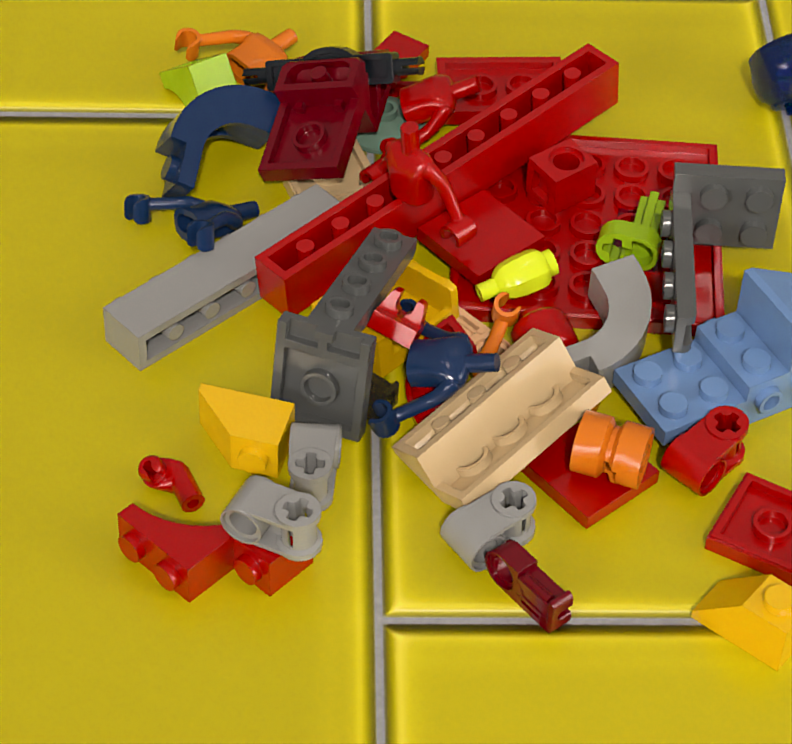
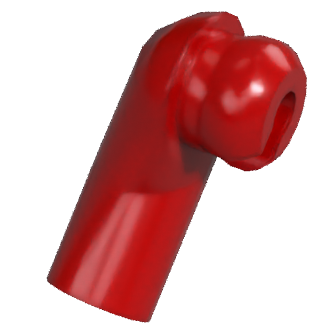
M155 455L146 456L140 461L138 474L147 486L152 489L175 494L182 510L185 512H194L203 506L205 498L191 471L183 462L169 458H159Z

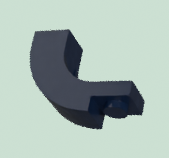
M226 85L208 90L192 100L167 125L155 149L156 153L167 156L161 171V179L165 180L162 197L186 196L194 189L204 144L207 140L225 138L257 150L268 141L280 105L276 94L248 85Z

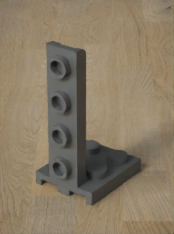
M675 162L673 185L669 197V210H662L660 220V237H665L661 250V268H669V272L664 271L662 299L670 300V304H665L663 332L671 333L672 352L686 353L691 349L692 344L691 325L695 323L697 314L693 244L773 249L786 183L785 169Z
M374 227L308 317L284 311L278 319L271 398L295 403V422L341 424L342 438L359 442L366 430L377 337L362 333V331L368 324L374 310L386 298L413 259L417 245L416 238L402 235L394 229Z

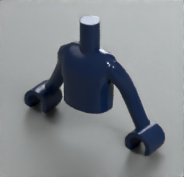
M130 194L124 201L125 218L128 220L134 219L137 224L151 222V211L176 210L174 223L177 233L182 239L187 241L188 246H197L198 250L202 252L213 250L215 248L214 239L231 234L243 226L244 220L257 218L260 213L259 206L255 201L228 205L212 200L205 201L192 196L153 198L146 194Z
M412 299L400 301L402 310L405 312L413 311L417 304ZM426 322L421 335L429 339H416L411 345L407 357L406 375L411 387H435V389L395 409L386 400H376L372 405V409L380 419H369L368 424L378 437L389 438L395 435L400 428V422L432 409L451 398L465 385L470 373L499 372L501 365L499 354H474L473 345L467 334L449 332Z

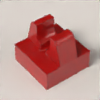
M396 287L374 310L367 327L409 349L413 342L419 339L426 325L425 318L428 302L421 298L413 311L405 312L400 305V298L405 289Z

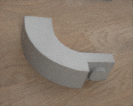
M634 254L592 268L588 297L598 312L603 326L592 337L566 347L576 367L604 376L610 388L615 386L612 383L614 369L639 360L645 346L651 316L652 297L650 286Z

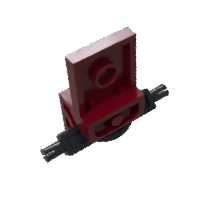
M330 46L315 49L307 55L295 59L267 61L265 67L245 68L242 76H258L257 78L243 79L245 85L267 84L268 90L274 91L280 101L258 168V172L264 182L344 178L357 133L378 131L392 83L399 82L401 76L423 75L425 67H409V65L425 64L423 57L399 58L398 52H390L389 49L355 51L348 47Z

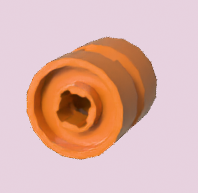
M587 409L583 414L574 440L570 457V471L594 478L599 477L603 472L608 473L611 483L637 490L642 482L649 461L655 428L632 421H626L622 426H618L614 416Z

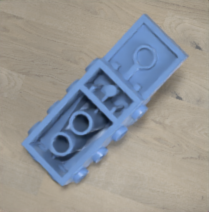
M760 268L744 270L737 311L719 318L709 319L703 324L698 325L695 339L692 340L691 349L688 352L675 353L672 352V348L614 369L612 383L644 423L655 428L654 435L663 446L672 443L676 437L686 433L704 418L710 410L719 406H733L742 410L747 415L749 424L792 408V273Z

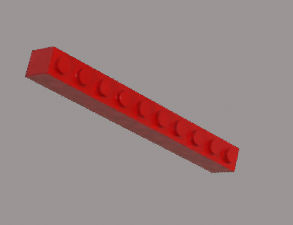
M588 43L431 143L423 150L433 158L435 164L446 175L458 203L479 191L488 189L526 164L529 157L552 147L617 104L619 63ZM386 172L255 256L260 296L282 314L284 311L299 314L327 292L374 227L394 229L402 235L414 238L417 236V228L447 211L438 190L434 187L433 198L428 203L421 206L408 205L392 194L389 172Z

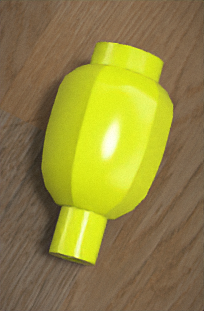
M536 249L524 250L500 262L494 268L490 279L475 285L476 293L481 302L491 299L501 292L509 293L508 299H519L546 288L550 284L552 277L559 274L558 263L549 249L541 252Z

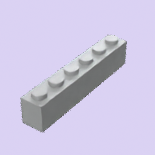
M315 184L300 194L292 196L288 201L269 212L259 215L255 220L231 234L223 236L214 243L215 248L207 252L200 251L190 255L169 270L152 277L148 282L124 296L116 298L110 304L103 307L105 340L138 370L142 371L260 300L262 297L259 292L255 256L332 208L339 201Z

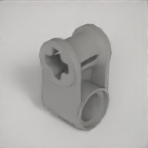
M292 422L289 436L288 473L291 476L289 488L309 493L316 497L321 504V512L325 511L333 501L336 472L339 469L341 459L342 426L341 424Z
M254 475L246 479L221 513L220 521L222 527L231 537L241 543L253 544L282 555L288 560L297 562L307 561L320 553L323 546L322 533L317 527L322 516L321 504L317 498L309 493L299 492L274 483L263 476ZM305 508H307V517H305ZM290 536L293 537V546H291Z
M519 481L502 483L479 499L453 511L441 526V538L471 570L475 572L486 570L485 555L490 550L509 539L515 540L521 546L533 539L535 520L531 514L534 513L536 508V494L530 486Z

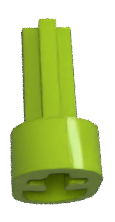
M651 191L649 197L641 196L633 222L612 220L602 226L596 242V253L601 260L609 263L634 254L643 271L650 270L656 265L662 247V239L658 233L661 212L665 210L666 201L658 200V192ZM614 239L621 240L622 247L613 245Z

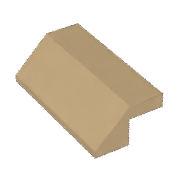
M535 328L530 329L500 355L501 365L499 372L478 373L451 398L446 400L392 446L397 456L443 503L458 509L479 499L500 484L510 481L578 422L587 409L591 410L612 392L604 376L575 366L559 336Z

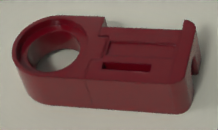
M512 539L506 540L486 553V567L494 582L547 633L553 632L571 620L572 613L568 608L573 605V595L570 590L565 592L537 566L538 560L518 542Z

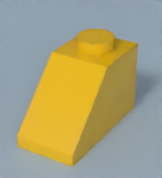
M201 383L198 390L200 424L230 467L251 474L278 478L289 452L291 423L295 422V403Z
M771 574L720 580L692 610L691 618L776 671L792 655V587Z

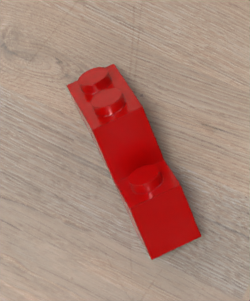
M133 503L117 514L119 528L118 544L123 554L134 563L140 562L154 574L156 580L163 588L168 591L174 590L189 603L233 569H235L238 576L246 584L257 586L270 597L313 563V558L307 561H292L282 555L253 544L241 543L231 537L222 527V524L199 526L175 523L156 517ZM290 536L291 546H293V537Z

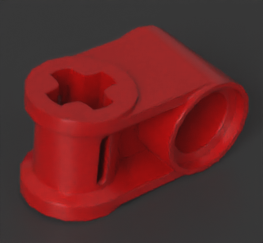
M726 405L710 410L704 418L686 433L676 437L668 446L660 463L661 469L699 496H706L717 486L720 480L744 460L745 447L742 440L748 434L749 420L747 415L736 407Z

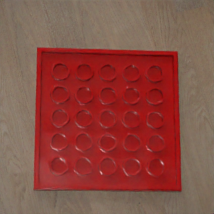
M568 135L558 143L571 138L598 162L594 196L555 215L549 213L525 191L528 162L486 189L488 193L545 235L544 248L539 251L549 249L553 253L559 267V274L552 277L550 284L546 288L526 297L508 299L500 309L508 313L521 306L520 317L523 311L532 306L554 307L561 309L567 315L573 328L600 330L603 323L588 297V289L592 268L606 264L596 253V242L602 226L612 220L633 222L636 213H624L618 216L619 208L637 210L641 196L649 197L651 191L659 193L658 200L666 201L665 210H669V197L673 185L675 162L718 165L717 145ZM693 244L697 314L695 323L691 325L692 336H695L698 325L703 324L709 319L725 316L722 246ZM660 251L655 273L644 271L652 297V309L647 333L671 335V333L663 332L665 304H670V300L662 299V283L664 271L669 272V268H661ZM451 267L450 281L457 287L458 305L480 322L494 323L491 311L495 297L481 302L476 293L475 285Z

